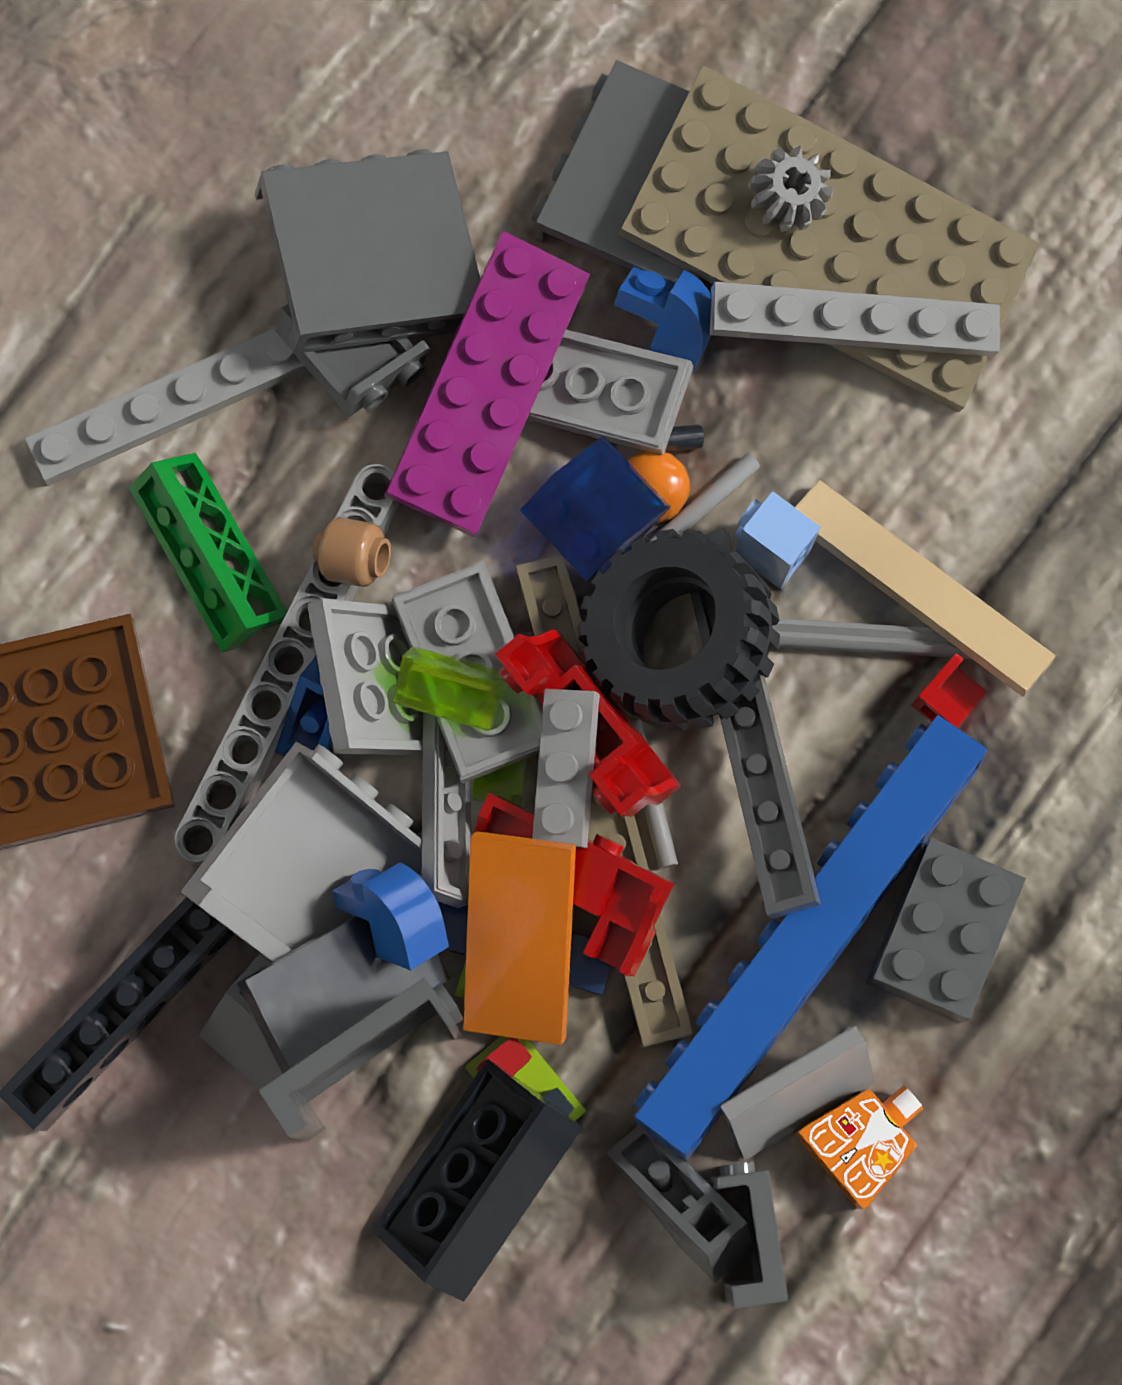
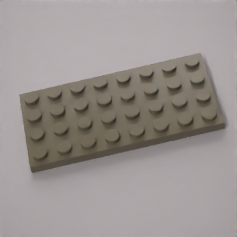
M705 65L701 67L618 233L619 236L711 284L727 282L1000 304V329L1040 243ZM800 145L803 158L806 160L811 155L819 153V160L815 165L817 170H831V176L824 184L834 189L833 196L828 202L824 203L827 209L825 214L817 220L812 218V223L807 229L800 230L793 223L788 231L781 233L779 219L774 218L770 223L763 224L762 218L767 212L766 209L751 208V201L757 193L748 189L751 178L758 175L755 166L762 158L770 159L773 150L779 147L789 155L793 147ZM828 344L956 412H960L965 408L988 356Z

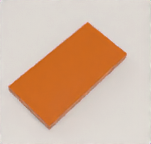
M477 831L471 836L464 1031L562 1045L565 1041L576 844Z

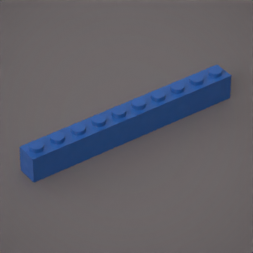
M937 715L928 728L923 724L916 728L904 747L910 751L900 766L894 762L890 763L876 783V787L881 791L871 804L863 800L858 805L846 824L851 828V831L841 844L835 839L832 840L818 859L817 864L822 869L815 877L821 905L788 914L782 922L773 919L768 924L757 941L762 946V949L751 963L744 958L737 965L727 980V984L732 987L721 1003L713 999L706 1006L696 1021V1024L701 1027L700 1031L690 1044L682 1040L675 1047L665 1062V1065L670 1068L669 1072L659 1085L651 1081L635 1101L634 1106L639 1109L635 1116L636 1124L685 1162H687L722 1115V1104L737 1095L982 766L988 749L941 716Z

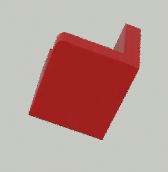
M957 653L920 693L911 706L931 723L939 715L958 728L985 697L986 691L958 667L964 659Z

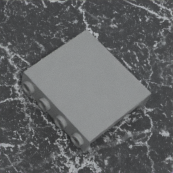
M295 742L181 890L182 894L272 962L354 916L336 908L332 890L350 881L355 873L370 868L384 872L400 862L410 867L422 878V835L418 837L409 829L414 821L390 803L385 809L374 800L379 792L355 774L349 780L338 771L343 762L319 744L314 750H311Z

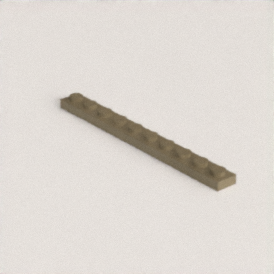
M564 554L517 565L516 573L533 636H538L552 629L560 631L582 659L580 653L587 646L578 640V624L582 620ZM593 781L588 839L593 841L596 834H600L623 845L624 849L621 856L649 870L635 816H621L618 811L613 815L610 814L593 794V790L597 787ZM661 913L653 928L657 931L635 977L624 975L643 1048L693 1035Z

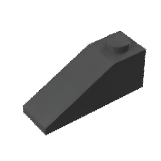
M637 1126L606 1152L610 1161L678 1246L714 1283L753 1251L748 1222L687 1162L641 1127Z

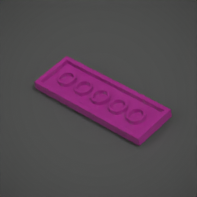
M505 231L500 234L384 496L471 537L477 535L590 276L589 273Z

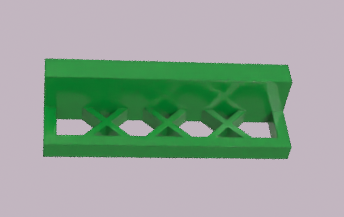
M191 453L151 462L130 486L129 490L221 652L224 653L237 649L255 631L281 624L287 610L198 455ZM187 470L196 486L195 492L181 485L175 473ZM200 511L215 519L219 526L218 533L204 526L199 517ZM223 552L238 559L243 568L242 574L227 566L222 557ZM247 593L261 599L268 613L256 616L246 599Z

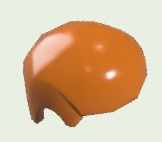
M646 451L634 454L620 469L615 484L619 505L634 520L648 524L661 523L675 517L684 506L691 491L687 469L675 456L664 452V455Z

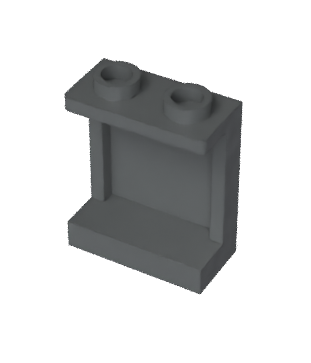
M289 304L281 309L275 331L291 349L288 335L293 321ZM408 339L295 353V355L349 418L362 408L366 412L376 408L386 399L389 394L388 391L397 384L401 383L405 387L419 378L425 370L423 363L430 347L424 340L413 346Z
M754 1161L719 1166L720 1176L710 1177L709 1184L712 1188L716 1189L740 1186L745 1220L748 1222L753 1251L750 1255L754 1278L723 1282L726 1303L736 1309L788 1301L769 1170L755 1171Z

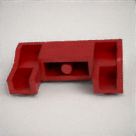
M552 629L532 637L518 634L495 654L504 665L499 672L510 688L517 694L524 691L528 695L537 697L542 705L544 703L545 689L595 691L600 694L594 771L589 776L597 785L593 790V794L610 814L613 815L618 811L621 816L632 817L647 804H661L681 787L680 783L620 707L591 679L592 672L584 666L582 659L560 631Z
M488 793L478 814L474 833L477 831L532 839L534 813L496 794ZM596 834L593 841L588 839L587 848L576 847L573 904L594 915L600 916L583 954L610 964L626 976L635 977L657 931L653 928L675 883L621 856L624 849L623 845L600 834Z

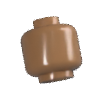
M339 517L331 521L324 532L320 531L316 535L312 553L314 560L318 561L319 569L325 579L343 584L367 587L375 582L377 577L381 578L385 575L391 559V544L389 539L384 538V534L378 525Z

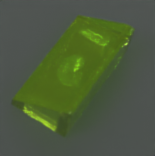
M411 647L402 656L393 703L489 731L492 727L506 682L498 670L419 647Z

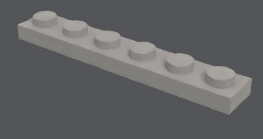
M715 282L711 287L710 335L993 357L1000 352V304Z
M273 328L25 439L45 483L49 486L304 373L308 369L295 354H292V350L276 333V328Z

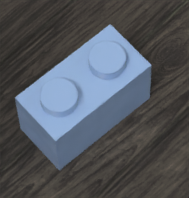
M772 491L763 504L755 499L738 522L740 527L734 534L739 539L735 552L757 573L781 590L810 553L821 527Z

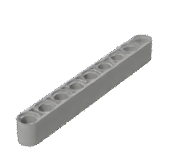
M371 464L361 469L355 477L335 519L342 517L376 524L381 528L385 537L399 509L400 503L388 497L382 500H371L365 496V493L374 484L381 483L388 486L394 471L381 464ZM313 560L176 830L174 838L175 847L180 856L194 867L199 868L252 800L276 754L275 750L299 676L316 656L311 631L300 627L301 619L305 614L309 613L307 604L321 598L352 601L359 586L341 584L337 587L324 585L318 561ZM294 654L303 658L302 668L297 673L285 675L278 671L279 662L287 655ZM273 698L281 702L280 712L272 719L264 720L256 716V709L261 701ZM246 742L257 744L259 751L254 761L243 765L234 761V752L239 745ZM225 786L234 788L236 797L230 807L222 810L212 807L211 798L217 789ZM200 831L211 832L213 843L209 851L202 855L191 854L188 846L191 837Z

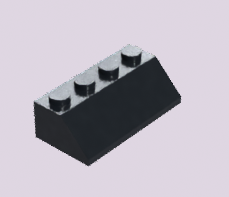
M487 1058L370 1230L424 1283L464 1302L583 1127L538 1092Z

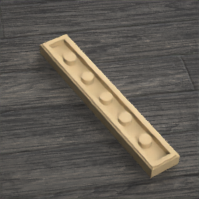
M821 480L816 483L795 507L821 527L815 540L817 543L1022 697L1053 662L1055 654Z

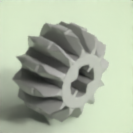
M800 145L793 147L789 155L779 147L773 150L770 159L762 158L755 166L758 175L751 178L748 189L757 193L751 201V208H765L767 211L762 218L763 224H768L774 218L779 219L781 233L788 231L793 223L800 230H804L812 223V218L817 220L825 214L827 209L824 203L831 199L834 189L824 184L830 178L831 170H817L815 167L819 160V153L811 155L806 160L803 158Z

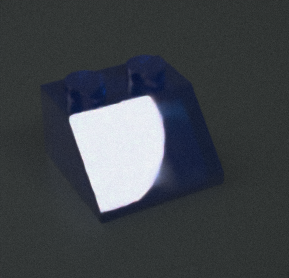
M601 437L551 475L520 511L586 581H589L595 577L598 571L604 574L612 564L608 559L618 550L623 554L632 549L631 542L644 536L671 506L605 437Z

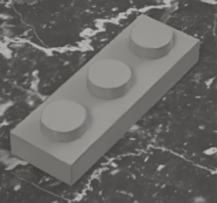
M545 689L532 839L576 844V847L587 848L593 779L589 774L594 771L600 696L595 691Z

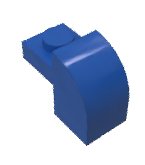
M633 267L620 287L614 305L657 323L658 327L650 351L692 361L693 373L706 350L711 336V294L697 277L683 270L674 284L665 280L656 272L643 271Z
M399 862L384 872L371 868L361 870L355 873L350 881L332 890L337 909L369 921L378 958L411 971L449 947L442 913L433 893L423 879L403 863Z

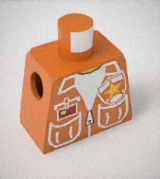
M905 1086L900 1087L883 1103L870 1089H866L800 1127L794 1132V1135L854 1207L864 1210L871 1204L917 1146L903 1126L920 1113L923 1107Z

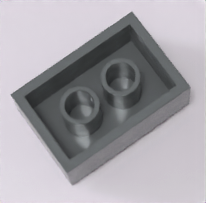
M930 838L920 848L866 983L956 1023L970 1020L1026 878L934 838Z

